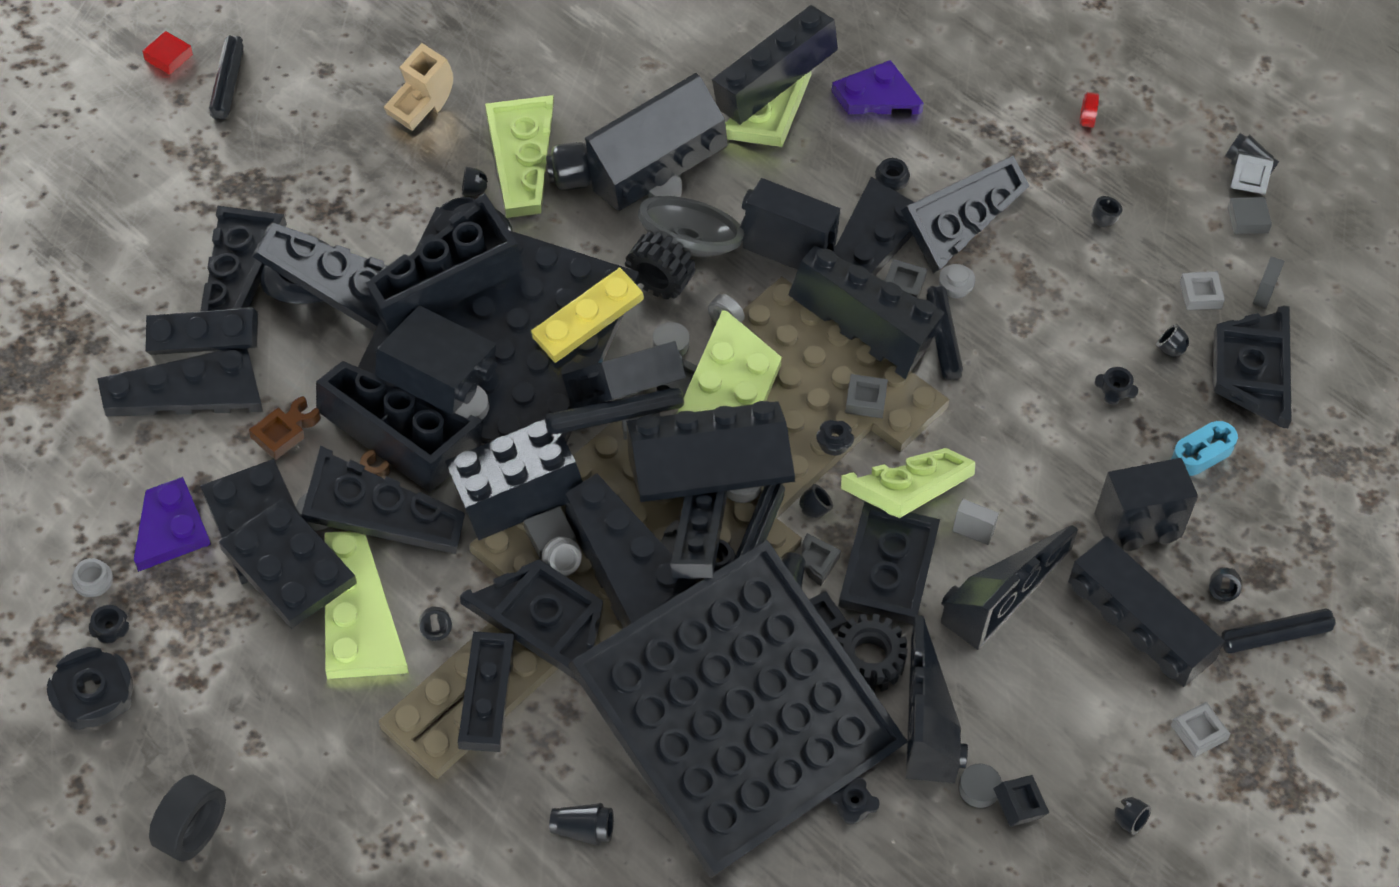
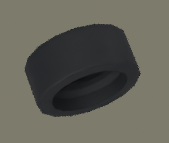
M194 774L180 779L166 793L154 813L149 830L151 845L181 862L195 857L211 840L221 822L226 805L224 791Z

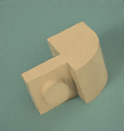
M423 43L399 67L406 83L384 106L389 116L411 131L431 110L438 113L442 109L453 85V72L448 60Z

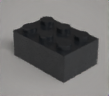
M545 419L445 460L478 540L520 524L526 519L565 505V493L583 482L577 463L562 433L549 434L546 430Z

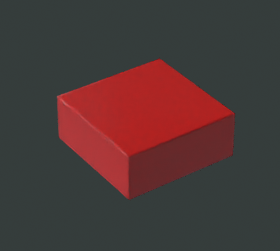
M167 31L163 32L142 50L145 61L169 75L193 55L191 45Z

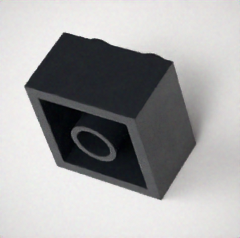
M1182 457L1109 471L1094 514L1103 537L1108 536L1125 551H1133L1143 545L1157 542L1168 544L1182 538L1198 494Z

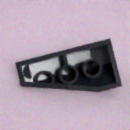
M1070 525L970 576L959 588L956 585L953 586L941 602V605L944 606L941 623L975 649L979 650L1072 550L1078 529Z

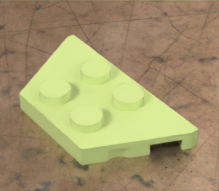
M722 310L683 398L684 405L678 409L677 413L681 411L713 410L720 406L752 405L758 401H766L781 367L782 357L728 311Z

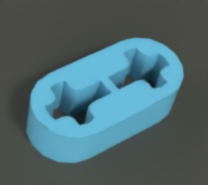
M1224 421L1211 422L1177 442L1171 459L1182 457L1189 476L1197 475L1232 454L1238 439L1237 431L1232 425ZM1213 437H1214L1215 439L1219 440V441H1216L1215 443L1211 444V441H1212V438H1213ZM1199 452L1196 460L1193 457L1185 458L1183 456L1184 453L1187 456H1192L1195 453Z

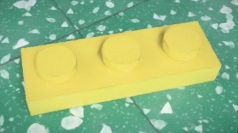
M618 268L532 329V338L556 363L643 301V292L621 268Z

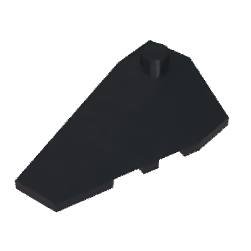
M915 615L910 647L908 743L905 779L955 783L959 768L966 769L968 744L961 743V726L924 616Z

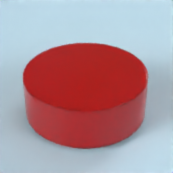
M1086 92L1084 94L1080 113L1081 126L1094 127L1099 103L1098 93Z

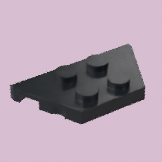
M1280 306L1276 313L1262 317L1259 313L1245 316L1241 320H1229L1218 323L1214 330L1213 392L1287 429L1292 421L1290 306Z
M540 559L522 566L515 573H506L494 578L493 585L474 593L469 589L460 595L461 605L505 634H514V640L579 682L568 667V664L576 657L596 646L603 613V600Z

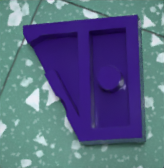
M891 60L832 82L831 92L848 114H865L868 112L891 114L892 108H911L912 114L923 112V101Z
M183 477L145 490L134 554V562L138 572L211 545L209 536Z

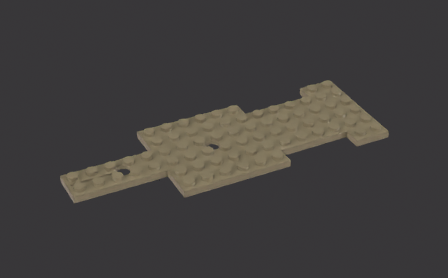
M782 276L743 309L745 319L742 322L745 327L782 357L781 367L766 400L769 402L779 401L787 423L795 472V482L782 483L785 487V496L766 539L781 560L786 553L795 552L801 546L802 538L777 518L799 499L804 491L815 484L871 431L897 451L902 452L948 408L950 400L912 371L906 379L895 373L897 366L885 358L880 362L870 355L871 347L859 338L848 339L840 333L839 325L834 320L823 321L788 295L792 283ZM851 374L888 379L883 418L845 413ZM828 420L844 421L852 428L851 434L854 435V442L845 453L833 456L822 451L817 442L816 434L820 431V425ZM622 421L610 423L573 455L583 482L598 473L660 542L666 528L675 520L680 522L685 497L640 502L629 462L628 441L623 438ZM761 486L759 496L747 503H738L727 497L720 539L731 546L735 555L764 486ZM565 504V505H563V506H560V508H561L563 514H564L565 517H566V504ZM524 522L482 540L476 538L470 543V552L498 576L506 573H515L522 566L540 559L524 530ZM581 549L582 559L578 569L566 577L603 600V613L596 645L624 628L620 620H617L611 608L609 598L604 589L600 587L595 577V571ZM716 558V563L721 562V560ZM705 578L696 580V584ZM490 623L479 631L505 634ZM472 639L379 720L380 729L436 779L442 776L469 751L458 748V736ZM514 640L512 671L510 674L505 717L558 670V668L516 640Z

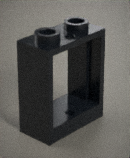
M676 341L578 369L563 374L562 377L571 407L574 409L603 403L686 378L683 368V358L678 351Z

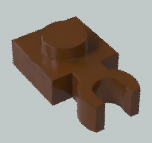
M304 396L298 397L292 402L291 410L286 414L278 407L249 429L250 437L274 460H277L305 439L302 428L313 427L320 421L319 409L314 408L309 413H301L308 408Z

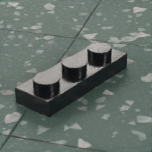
M254 308L146 315L145 351L150 355L257 348L258 311Z
M473 631L458 736V748L461 750L501 752L514 650V634Z

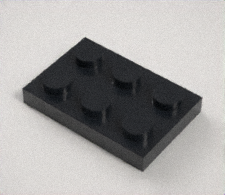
M274 459L200 485L202 494L222 539L283 498L297 511ZM233 564L241 585L248 583L247 578Z
M285 498L219 541L223 553L291 629L357 584L354 573Z
M864 502L838 607L870 615L877 614L883 618L913 625L915 615L919 613L940 519L912 512L898 518L868 502Z

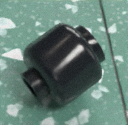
M585 143L558 144L552 148L551 154L546 155L549 182H555L558 189L586 188L591 184Z

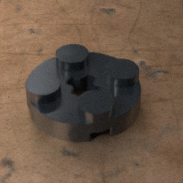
M86 647L67 654L57 663V670L53 674L52 679L50 677L48 679L47 695L54 712L59 718L66 721L71 728L76 730L106 724L120 714L125 713L132 703L133 679L126 662L118 654L114 653L112 655L102 652L101 648ZM92 680L95 685L101 683L94 693L80 692L85 689L84 683Z

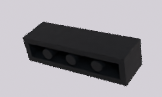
M810 5L712 79L715 101L719 110L741 125L838 50L835 19Z
M1105 536L1074 561L1068 580L1074 591L1081 598L1088 599L1099 609L1103 618L1108 623L1116 625L1122 630L1139 651L1146 652L1157 662L1167 677L1175 679L1185 687L1216 661L1225 640L1108 536Z

